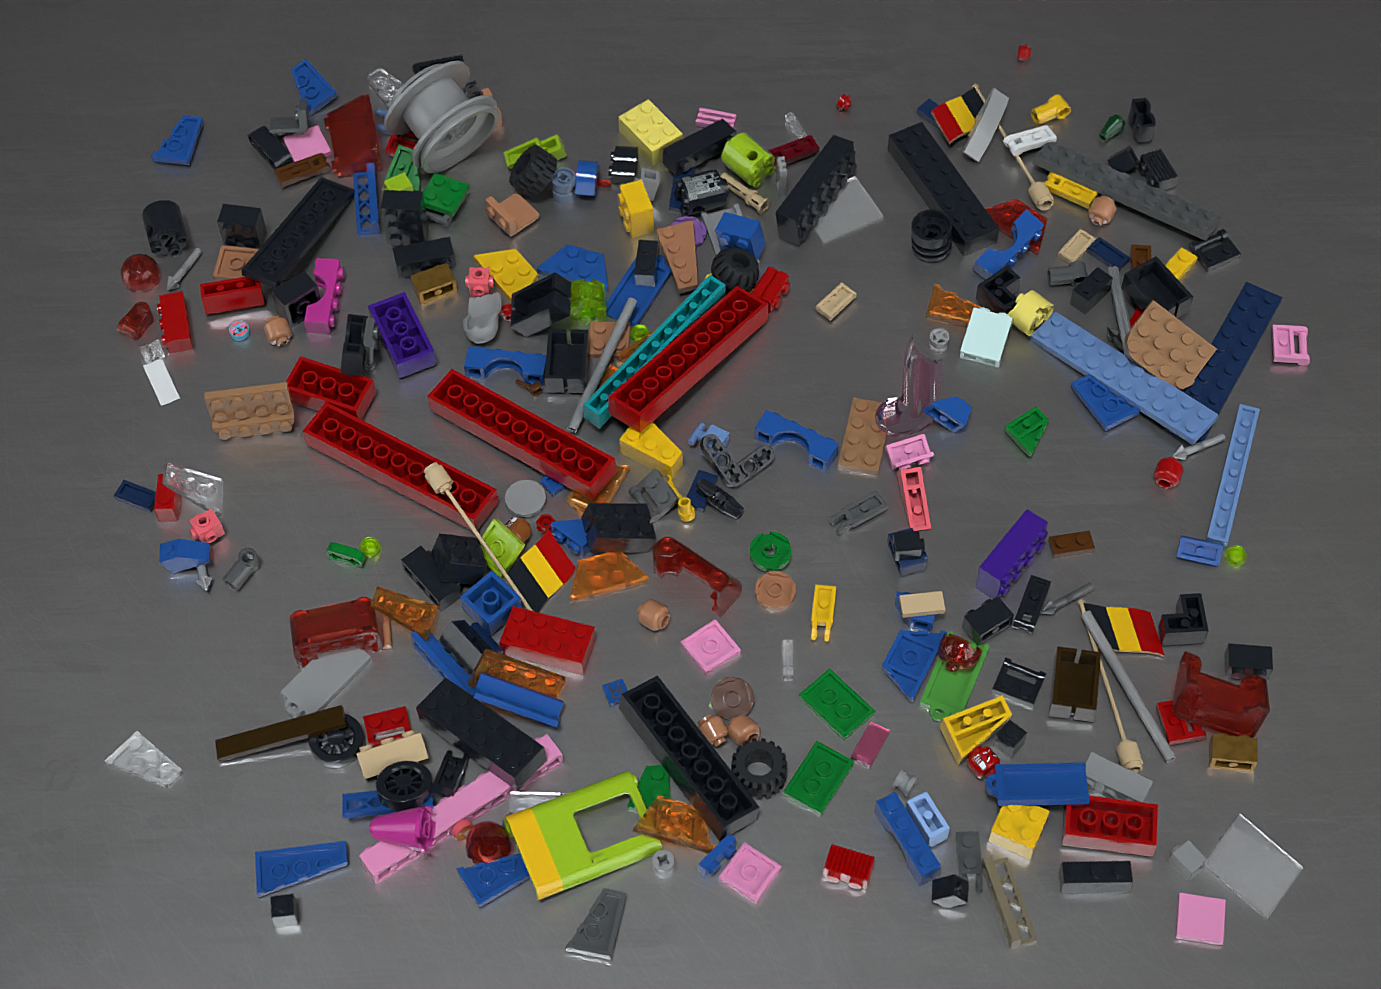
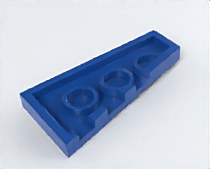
M346 841L255 852L258 898L347 866Z

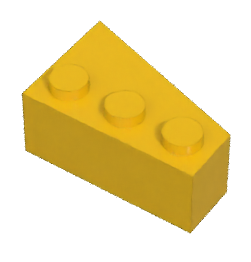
M653 422L641 433L629 426L619 439L621 454L651 470H659L665 477L668 474L673 479L683 466L682 451Z
M1003 695L943 718L939 727L957 765H960L967 759V755L979 745L982 746L996 734L1011 718L1012 713Z

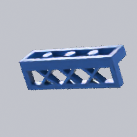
M372 162L367 163V172L353 173L358 236L381 234L375 164ZM368 178V182L364 186L358 183V179ZM363 192L369 194L365 201L359 197ZM364 207L370 209L366 216L360 212ZM365 222H368L371 224L372 228L361 229V226Z
M416 631L410 634L413 648L442 680L446 677L474 697L476 683L457 664V661L450 653L444 650L442 644L430 631L421 637Z
M481 672L473 697L474 699L554 727L558 725V717L564 704L563 700Z
M377 790L342 794L343 819L398 812V810L387 808L379 801ZM433 792L430 798L421 806H430L433 809V806H435Z

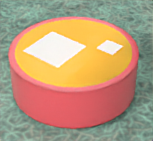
M463 819L453 827L452 835L457 841H462L473 833L475 826L469 819Z

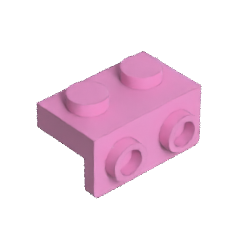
M925 434L885 446L892 470L897 468L899 470L911 468L910 464L916 462L918 465L930 462L929 458L934 456V452H930Z

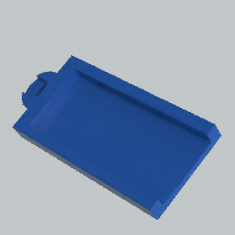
M659 255L655 286L636 285L634 276L635 258L602 308V315L618 321L628 298H634L637 304L628 322H630L631 327L637 329L672 275L669 266L666 265L664 256Z
M1086 762L995 764V774L989 775L985 782L987 793L997 797L998 806L1089 804Z

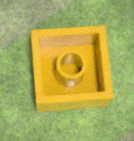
M642 180L619 185L620 193L617 194L620 206H618L620 217L625 219L624 227L626 232L629 231L632 238L654 233L653 207Z
M1037 805L1002 806L991 830L988 842L1031 860L1047 823L1050 811Z

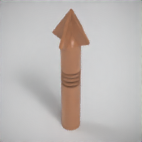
M385 591L378 602L380 603L379 607H381L383 648L391 649L389 606L392 604Z

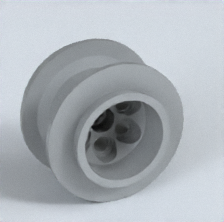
M462 61L435 64L415 74L397 91L392 99L391 107L385 116L384 127L390 134L402 135L412 131L419 139L412 152L411 160L417 168L424 169L428 173L446 170L464 160L484 143L495 129L499 120L497 102L492 96L482 95L469 99L464 93L463 89L469 80L470 69Z

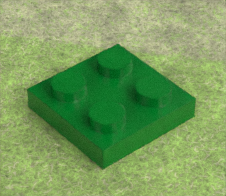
M434 173L423 191L425 208L453 217L470 190L469 184Z

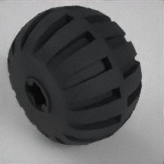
M728 247L721 250L714 257L711 265V274L726 285L725 291L727 293L736 286L749 291L757 283L759 265L755 257L749 254V251L746 249Z

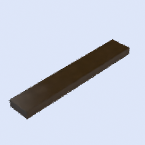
M342 705L217 739L215 740L217 759L219 762L345 728L347 726L344 708Z

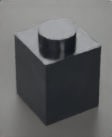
M919 531L893 533L892 544L895 561L921 558V552L925 551L924 538H920Z
M1009 719L996 734L994 747L1012 759L1025 744L1027 732Z
M955 874L932 880V901L944 908L968 903V881Z
M294 894L270 896L271 919L275 928L298 925V905Z

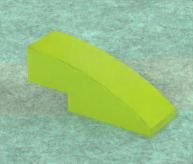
M558 134L542 141L537 137L503 152L509 169L513 168L520 155L532 145H539L556 157L557 160L567 157L564 144Z

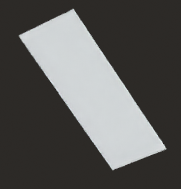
M162 358L143 365L161 406L180 399Z

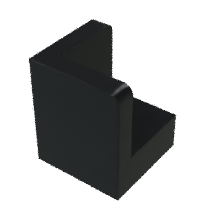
M1131 146L1115 153L1107 160L1112 169L1124 173L1136 167L1139 163Z

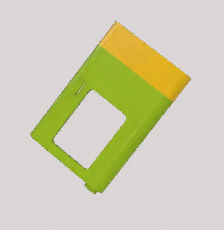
M629 771L617 774L503 817L506 831L511 838L514 837L533 883L537 900L649 858L657 851L662 850L658 834L638 791V781L634 773L631 774ZM629 794L645 832L596 852H589L573 814L620 795Z

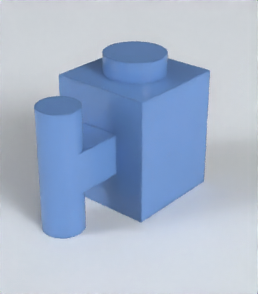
M700 422L687 440L689 445L694 446L699 441V451L706 458L700 448V440L706 435L714 434L720 439L724 447L727 448L729 445L728 431L711 424L708 430L704 432L706 425ZM708 441L706 446L708 448L712 447L713 441ZM718 449V450H714L715 452H713V453H711V454L714 455V454L720 452V450H719V449Z

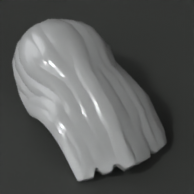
M500 293L482 295V297L478 296L475 299L473 297L469 298L468 315L463 319L465 335L470 341L484 344L495 337L502 308Z

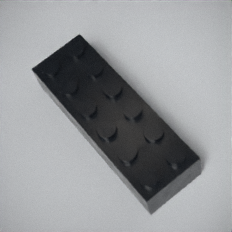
M836 135L830 138L775 212L779 239L799 246L808 237L809 231L813 226L817 225L820 216L827 211L828 205L832 200L836 199L839 190L846 185L850 175L856 171L857 164L855 163L853 141Z
M446 677L416 707L419 720L517 791L547 761L543 745L482 702L474 699L472 695Z

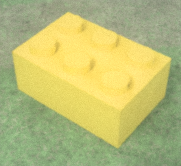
M649 99L618 117L619 132L634 147H638V152L652 166L662 161L664 148L683 139V134Z

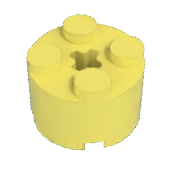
M1031 290L1026 294L1021 293L1016 298V306L1008 315L1013 318L1012 324L1031 337L1036 329L1051 317L1053 312L1051 306L1053 304L1036 291Z

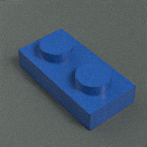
M1181 535L1176 557L1219 566L1223 544Z
M729 833L698 864V873L704 878L709 874L713 875L721 866L720 863L725 858H731L736 852V838Z

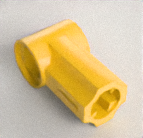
M1057 94L1052 96L1047 103L1031 109L1032 120L1035 124H1042L1053 118L1063 119L1069 115L1071 108L1062 96Z

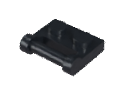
M1225 229L1217 231V234L1210 236L1207 241L1200 240L1189 243L1190 251L1198 257V262L1206 272L1238 260L1241 256L1240 251L1229 239ZM1220 241L1222 243L1202 252L1201 248Z
M1005 657L991 693L999 696L1003 695L1006 699L1033 708L1046 677V672L1034 671L1011 662L1012 659ZM1008 670L1034 679L1036 682L1032 684L1009 675L1007 672Z

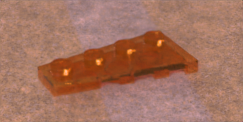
M485 648L468 679V686L476 687L481 672L557 698L566 679L565 676Z

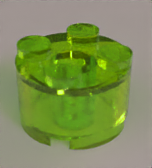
M579 279L571 283V298L569 300L571 301L570 316L579 320L581 324H590L591 321L606 315V288L604 284L592 279V282H585V279Z

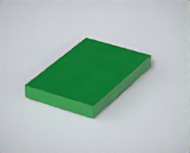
M830 668L798 695V698L843 741L873 717L876 712Z
M816 740L784 789L783 796L822 816L854 766L855 761Z

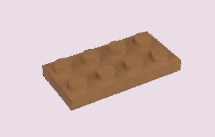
M853 397L838 461V469L878 476L893 404Z

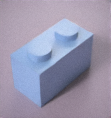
M927 791L907 801L906 810L930 848L948 839L950 828Z

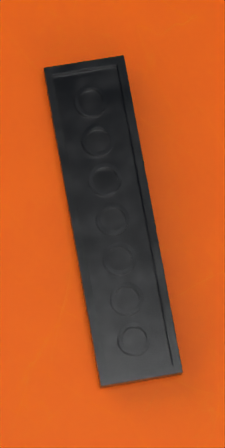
M321 177L242 268V276L273 288L280 285L355 196V189Z

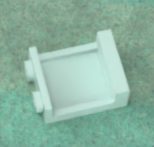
M973 308L960 350V358L999 368L1013 318L1006 313L999 312L997 314L990 312L987 308Z

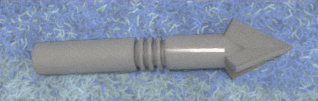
M199 248L192 252L173 277L168 276L167 290L180 287L178 282L202 254Z
M1221 433L1186 448L1181 445L1172 457L1186 460V456L1225 441V435Z
M204 564L197 566L199 580L196 583L207 591L212 577H208Z

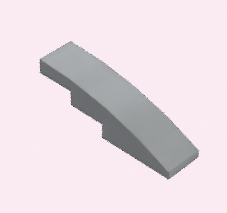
M992 89L974 120L976 123L968 135L970 138L961 153L975 162L980 161L989 145L1009 100L1007 96L997 89Z

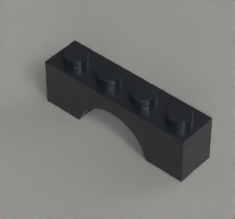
M348 314L345 342L342 351L341 374L361 376L364 354L363 341L368 316Z

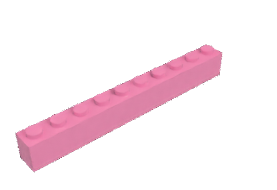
M548 734L534 739L544 746L547 761L518 791L489 771L480 774L469 785L461 786L454 796L441 799L438 805L433 807V814H430L431 821H435V836L432 846H427V849H432L452 836V829L459 821L463 819H469L471 822L475 821L563 763L562 753ZM380 841L374 846L365 848L359 857L361 864L377 885L426 852Z

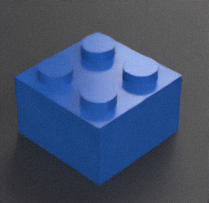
M727 212L723 213L715 229L720 250L728 247L746 249L758 261L766 245L760 221Z
M490 571L460 596L462 609L475 622H478L490 636L507 623L513 606L522 608L521 597L493 571Z

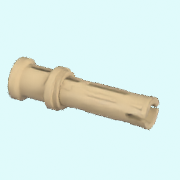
M723 173L720 176L726 179L728 187L732 192L743 198L746 205L757 209L759 214H764L769 209L771 201L768 198L764 199L761 197L758 191L748 189L727 173Z

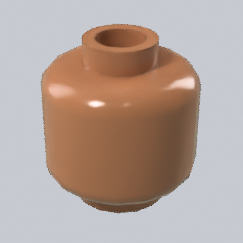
M1107 196L1095 198L1088 210L1091 222L1098 226L1109 224L1116 212L1115 202Z
M279 315L268 318L263 327L268 342L278 346L286 345L293 334L288 321Z
M650 599L645 603H641L638 607L637 613L639 614L638 620L640 624L651 630L657 631L665 628L670 620L668 607L656 600Z
M711 713L697 722L700 731L715 748L727 741L725 737L728 735V728L719 715L713 716Z
M739 715L730 720L728 736L738 746L743 747V742L745 741L750 743L753 738H757V741L759 740L760 727L747 715Z

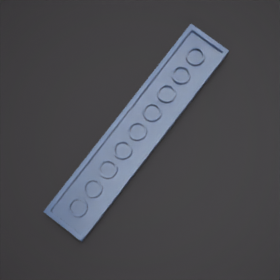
M1056 311L1031 335L1030 340L1083 375L1089 374L1108 387V391L1116 396H1121L1125 399V402L1133 407H1137L1142 413L1192 445L1218 420L1217 413L1165 380L1161 381L1158 377L1153 376L1137 363L1131 361L1127 356Z

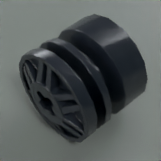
M936 209L919 212L911 222L913 253L919 259L927 262H936L944 259L950 254L952 249V220L946 213Z

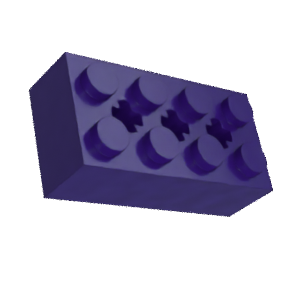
M405 292L368 305L370 318H375V326L379 327L378 336L399 378L437 365L434 349Z
M1026 509L980 565L975 588L991 599L997 596L1004 597L1010 589L1009 585L1020 578L1021 570L1025 566H1030L1034 559V554L1036 552L1040 553L1046 544L1044 539L1048 535V531H1046L1048 522Z

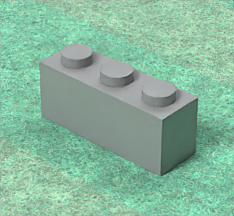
M1091 752L1086 761L1088 790H1094L1105 798L1137 802L1145 801L1153 781Z

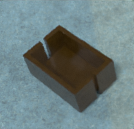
M1057 646L1054 658L1049 716L1069 719V716L1073 715L1075 720L1093 722L1097 710L1101 652L1081 649L1078 663H1074L1077 649Z

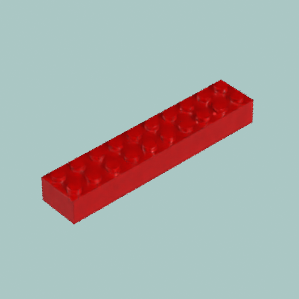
M736 286L608 397L609 414L641 433L768 320V303Z
M453 369L446 374L427 396L432 412L592 501L617 473L614 457Z
M328 402L324 403L302 431L306 445L469 530L471 528L446 493L436 494L425 478L424 470L426 467L435 462L443 466L453 480L450 490L451 494L477 531L499 503L497 489Z

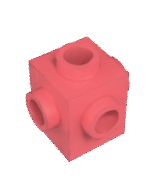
M470 267L469 275L465 277V286L469 287L470 297H482V295L490 294L491 288L494 287V276H490L489 268Z
M212 508L204 513L197 514L189 520L192 527L189 531L194 540L199 539L200 542L211 543L225 534L222 524Z

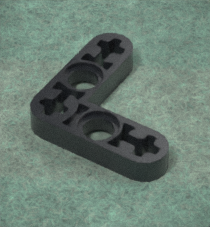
M709 434L700 440L702 452L723 483L730 488L741 485L774 459L773 449L769 446H761L738 463H735L716 435ZM712 440V447L708 448L706 444L708 443V441ZM718 449L720 450V452H718V453H716V454H714V455L711 454V453L715 452L714 450H718ZM766 451L768 454L766 458L757 461L756 458ZM719 455L724 456L726 459L724 467L719 466L717 463ZM746 461H750L753 464L751 472H747L744 468ZM731 466L732 469H729V470H728L727 472H725V473L723 472V470H725V469H727V468H729V467ZM735 474L737 477L735 478V481L731 482V475Z

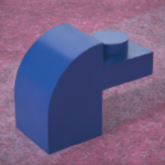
M578 161L575 194L590 196L596 194L597 176L600 173L598 162Z

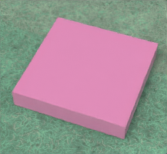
M318 125L308 128V131L304 132V134H291L283 137V142L292 156L293 162L318 153H323L325 157L332 156L331 150Z
M716 619L681 641V646L705 675L710 674L741 653V649Z
M744 842L719 875V880L757 904L780 872L782 866Z
M1179 893L1176 939L1222 945L1224 941L1226 900Z

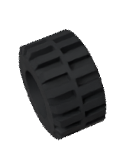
M532 145L515 162L509 178L510 185L529 198L538 195L546 188L557 167L556 157L539 145Z
M753 738L752 742L745 741L743 742V747L739 745L736 748V753H733L731 771L751 797L756 796L757 800H761L762 796H765L768 799L771 798V793L776 795L779 793V788L782 789L787 775L786 755L782 753V748L779 745L775 747V742L770 740L768 743L765 738H761V741ZM761 762L768 765L771 771L759 776L750 773L747 767L753 763Z

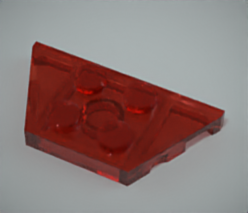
M1018 199L986 209L999 227V231L1014 240L1010 229L1026 209L1044 224L1041 230L1043 234L1036 242L1032 240L1029 243L1030 247L1028 249L1036 256L1039 255L1047 218Z

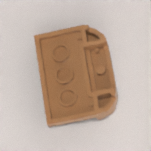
M1154 300L1149 303L1124 339L1126 356L1131 361H1134L1153 376L1158 377L1161 381L1165 380L1177 389H1185L1195 382L1194 379L1217 350L1212 344Z
M287 382L204 392V399L212 420V429L222 440L229 439L230 437H248L250 435L269 434L279 431L288 432L292 429L294 408Z

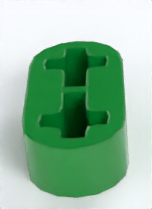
M335 542L329 543L325 552L328 558L354 567H361L366 558L365 553L361 550Z

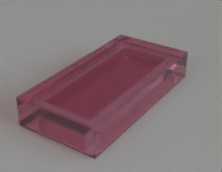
M870 721L850 759L871 769L889 736L890 730Z

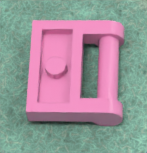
M1273 324L1271 328L1273 362L1298 363L1302 366L1308 365L1310 363L1306 339L1308 328L1305 326ZM1294 335L1298 337L1299 354L1295 353Z

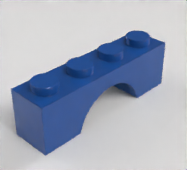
M1026 209L1010 229L1014 237V245L1002 251L988 248L975 261L972 269L986 280L1005 266L1011 267L1017 261L1016 257L1018 254L1021 253L1023 255L1029 249V243L1032 240L1036 242L1043 234L1041 230L1044 224Z
M468 346L464 363L466 377L485 380L496 370L511 369L518 372L525 383L532 385L538 381L542 386L545 385L546 355Z
M766 410L755 426L754 439L771 447L785 441L798 443L808 453V464L824 472L828 471L838 455L839 443L835 442L832 438H826L812 429L800 426L797 422L785 419L776 412Z
M896 792L876 801L874 813L885 831L891 832L898 841L905 855L908 868L918 885L922 886L938 878L941 865Z

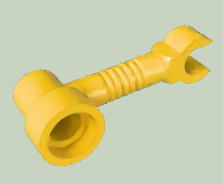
M667 474L668 484L679 497L677 503L679 519L684 522L693 520L695 518V510L691 505L690 499L682 497L675 488L672 477Z

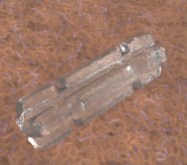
M793 112L787 113L785 120L794 135L798 137L797 139L808 136L799 120L796 119V115Z
M784 640L782 642V677L785 681L794 680V642L792 640Z

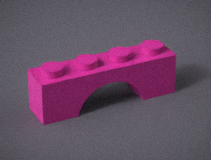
M316 258L313 273L315 283L326 292L318 302L307 305L304 323L307 333L331 334V329L335 327L336 323L334 313L338 311L339 307L337 297L341 295L342 291L340 281L344 279L345 271L344 267H341L340 259Z

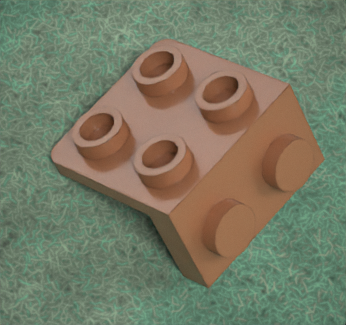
M514 193L500 203L492 196L485 199L486 214L510 237L539 218V213L518 193Z

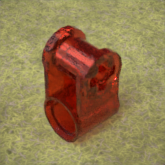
M146 302L136 303L125 317L119 321L117 331L129 335L133 341L139 340L147 328L154 322V316L149 305Z

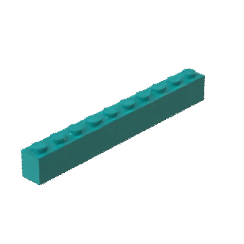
M709 275L583 404L584 418L600 429L612 416L609 414L608 397L725 296L726 285Z

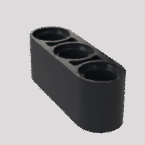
M263 125L247 135L251 145L273 170L293 163V158L288 150L272 133H269V129Z

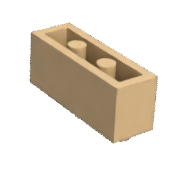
M415 730L402 733L403 738L394 740V737L381 740L382 745L373 747L372 744L359 747L360 752L356 754L364 779L379 775L384 768L399 761L418 762L429 758L421 732L415 733Z

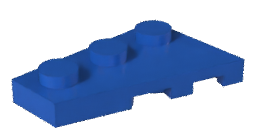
M1089 374L1071 384L1073 391L1105 431L1139 415L1140 409L1128 405L1124 398L1112 394L1108 391V387Z

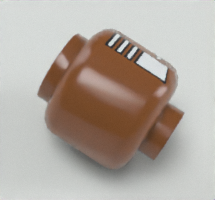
M512 517L505 524L523 543L531 536L530 524L524 518Z

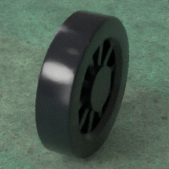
M345 714L348 727L344 730L342 728L320 734V736L324 737L323 739H318L319 735L308 738L311 753L320 764L331 768L347 766L357 759L356 753L360 752L359 747L365 745V737L360 723L354 717Z
M415 761L393 763L384 768L376 779L378 799L387 808L398 811L419 807L432 795V776L429 769L421 763Z

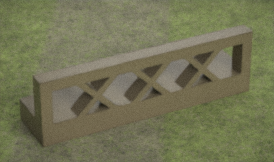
M992 855L984 857L982 860V871L1010 950L1037 943L1034 929L1008 858L993 861ZM1004 865L1006 870L1004 879L999 877L996 867ZM1003 885L1013 889L1014 895L1011 899L1006 897ZM1011 906L1021 911L1022 915L1019 920L1014 919ZM1018 927L1027 930L1030 938L1022 940Z

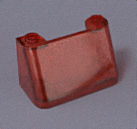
M369 94L360 95L327 113L324 123L325 128L330 131L334 160L331 161L333 172L337 171L338 179L353 177V173L367 172V163L372 162L375 164L376 173L383 172Z
M664 537L653 546L654 574L663 578L665 574L673 573L677 577L684 570L713 590L710 600L714 602L712 613L719 618L725 614L741 595L742 584L736 577L688 545L672 537Z
M360 597L357 600L305 611L297 610L289 617L293 653L298 669L306 667L309 664L310 658L313 657L316 660L318 659L317 654L357 645H360L361 650L365 649V646H369L372 648L373 653L383 651L374 601L368 597Z
M1185 651L1179 663L1172 702L1173 714L1179 719L1228 734L1229 736L1247 735L1254 738L1270 712L1267 679L1249 675L1244 677L1240 684L1237 685L1200 672L1202 661L1199 656Z

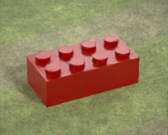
M302 356L299 357L286 380L293 403L319 411L324 403L328 402L361 420L376 395V389L373 379L358 375L348 376L341 374V369Z
M513 606L499 645L504 650L502 655L583 675L596 640L595 627Z
M1089 796V804L1064 805L1062 845L1152 857L1157 846L1158 804Z

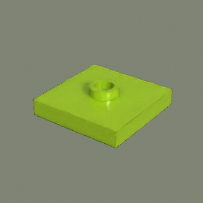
M498 518L492 520L482 536L506 573L526 545ZM480 543L486 565L500 578H504Z

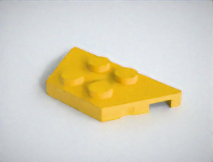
M516 249L473 256L475 263L479 267L490 269V276H494V284L510 302L513 293L535 283L538 279V273Z

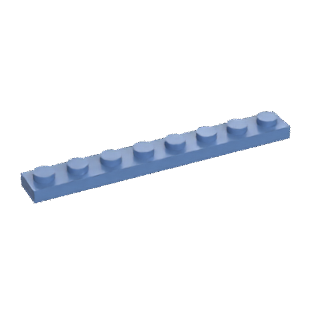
M1243 404L1239 405L1206 541L1220 543L1227 547L1258 420L1259 408Z

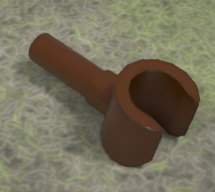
M518 379L515 381V384L528 389L532 396H537L543 391L540 388L542 385L538 381L532 385Z

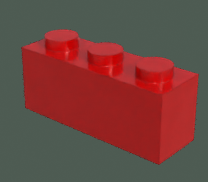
M248 277L200 284L205 315L264 305L261 283Z
M183 291L159 295L160 303L157 304L158 314L162 315V319H159L161 331H164V335H161L163 347L167 346L169 354L193 350L187 303Z

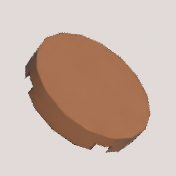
M769 571L757 579L754 585V596L758 604L770 611H781L788 608L794 602L796 584L787 573Z

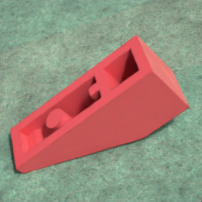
M921 467L897 471L900 494L909 528H913L914 531L931 529Z

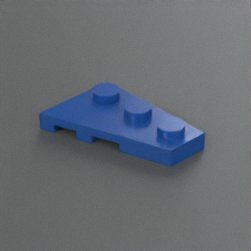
M304 59L291 69L301 99L308 98L309 117L338 97L333 87L307 59Z
M184 115L172 129V134L169 138L160 144L161 148L151 155L152 161L189 165L203 125V118Z
M521 854L499 858L498 861L490 863H477V866L456 868L458 875L479 908L530 878Z

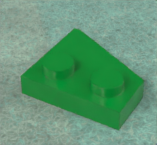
M398 145L385 180L405 172L413 185V191L420 192L419 168L411 160L413 149Z
M1035 406L1005 425L1004 431L1030 457L1049 423V419Z
M662 765L646 766L637 786L646 809H671L668 772ZM630 798L627 805L628 811H636Z

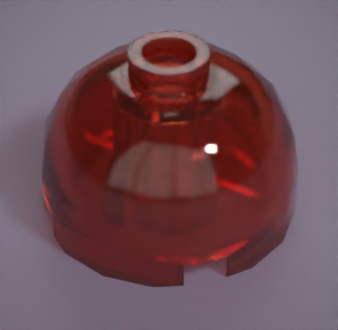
M139 253L129 256L123 262L121 279L126 289L131 292H148L154 289L160 282L161 271L154 258Z
M946 633L943 634L938 646L940 660L946 664L945 668L954 673L957 670L967 671L972 669L983 653L978 646L974 650L971 648V642L950 633L948 636Z
M485 821L478 823L470 829L466 836V853L474 864L494 862L499 858L507 857L511 852L510 837L505 828L497 822Z

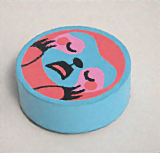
M235 321L229 327L230 336L236 341L245 340L250 334L249 326L244 321Z

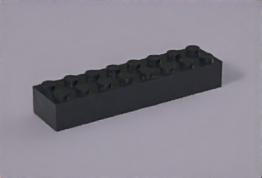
M923 122L890 134L887 150L928 208L943 211L952 220V241L963 257L997 243L999 227Z
M658 675L621 695L620 711L719 841L724 839L729 833L733 834L756 821L760 808Z

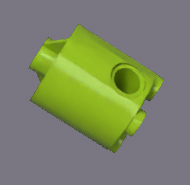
M747 133L737 134L726 142L721 155V161L748 185L757 188L767 176L774 173L776 169L774 166L775 157Z

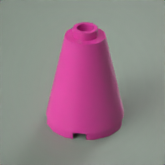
M420 806L376 816L369 824V832L376 840L420 852H428L427 846H432L435 836V821L430 819V814H433V810L430 806Z

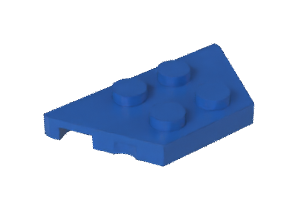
M567 244L537 267V273L540 275L548 276L556 272L572 284L608 293L604 254Z
M900 630L882 664V669L910 701H914L947 637V631L928 633V630H919L917 632Z

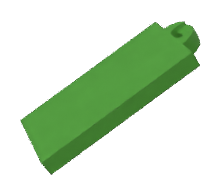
M949 631L919 706L930 709L929 715L931 719L942 722L943 718L965 710L990 645L985 644L983 646L980 644L977 646L975 642L954 635L955 632Z

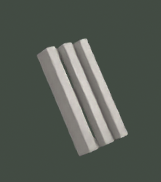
M784 156L777 158L776 184L780 196H786L787 168Z

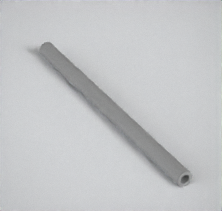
M628 298L569 422L567 429L570 432H577L584 417L583 404L595 393L637 304L634 298Z
M1091 611L1084 612L1081 615L1084 623L1166 763L1171 762L1176 758L1175 754Z

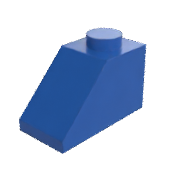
M956 396L934 401L924 407L922 412L954 433L966 426L972 406Z
M184 539L160 544L159 562L172 573L210 563V544Z

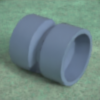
M567 167L557 168L551 179L553 198L559 203L572 202L577 196L575 194V173Z

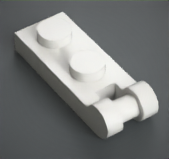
M1045 125L1005 137L1003 143L1006 147L1010 148L1013 156H1018L1022 152L1042 147L1046 143L1056 142L1057 137Z

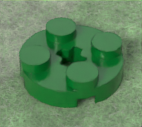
M770 532V534L764 535L761 533L750 544V560L760 570L767 572L779 571L786 567L791 560L790 542L784 535L778 532ZM774 549L775 554L769 555L765 550Z

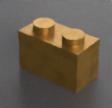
M447 263L411 275L412 287L421 305L457 292L456 280Z
M1225 733L1212 735L1209 742V768L1254 772L1258 763L1257 738H1251L1247 735L1229 736Z

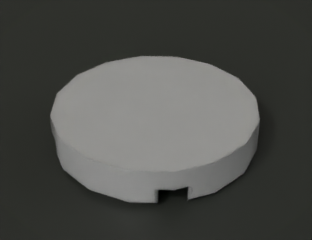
M519 480L513 483L506 491V507L515 517L532 518L538 515L545 507V490L536 481Z

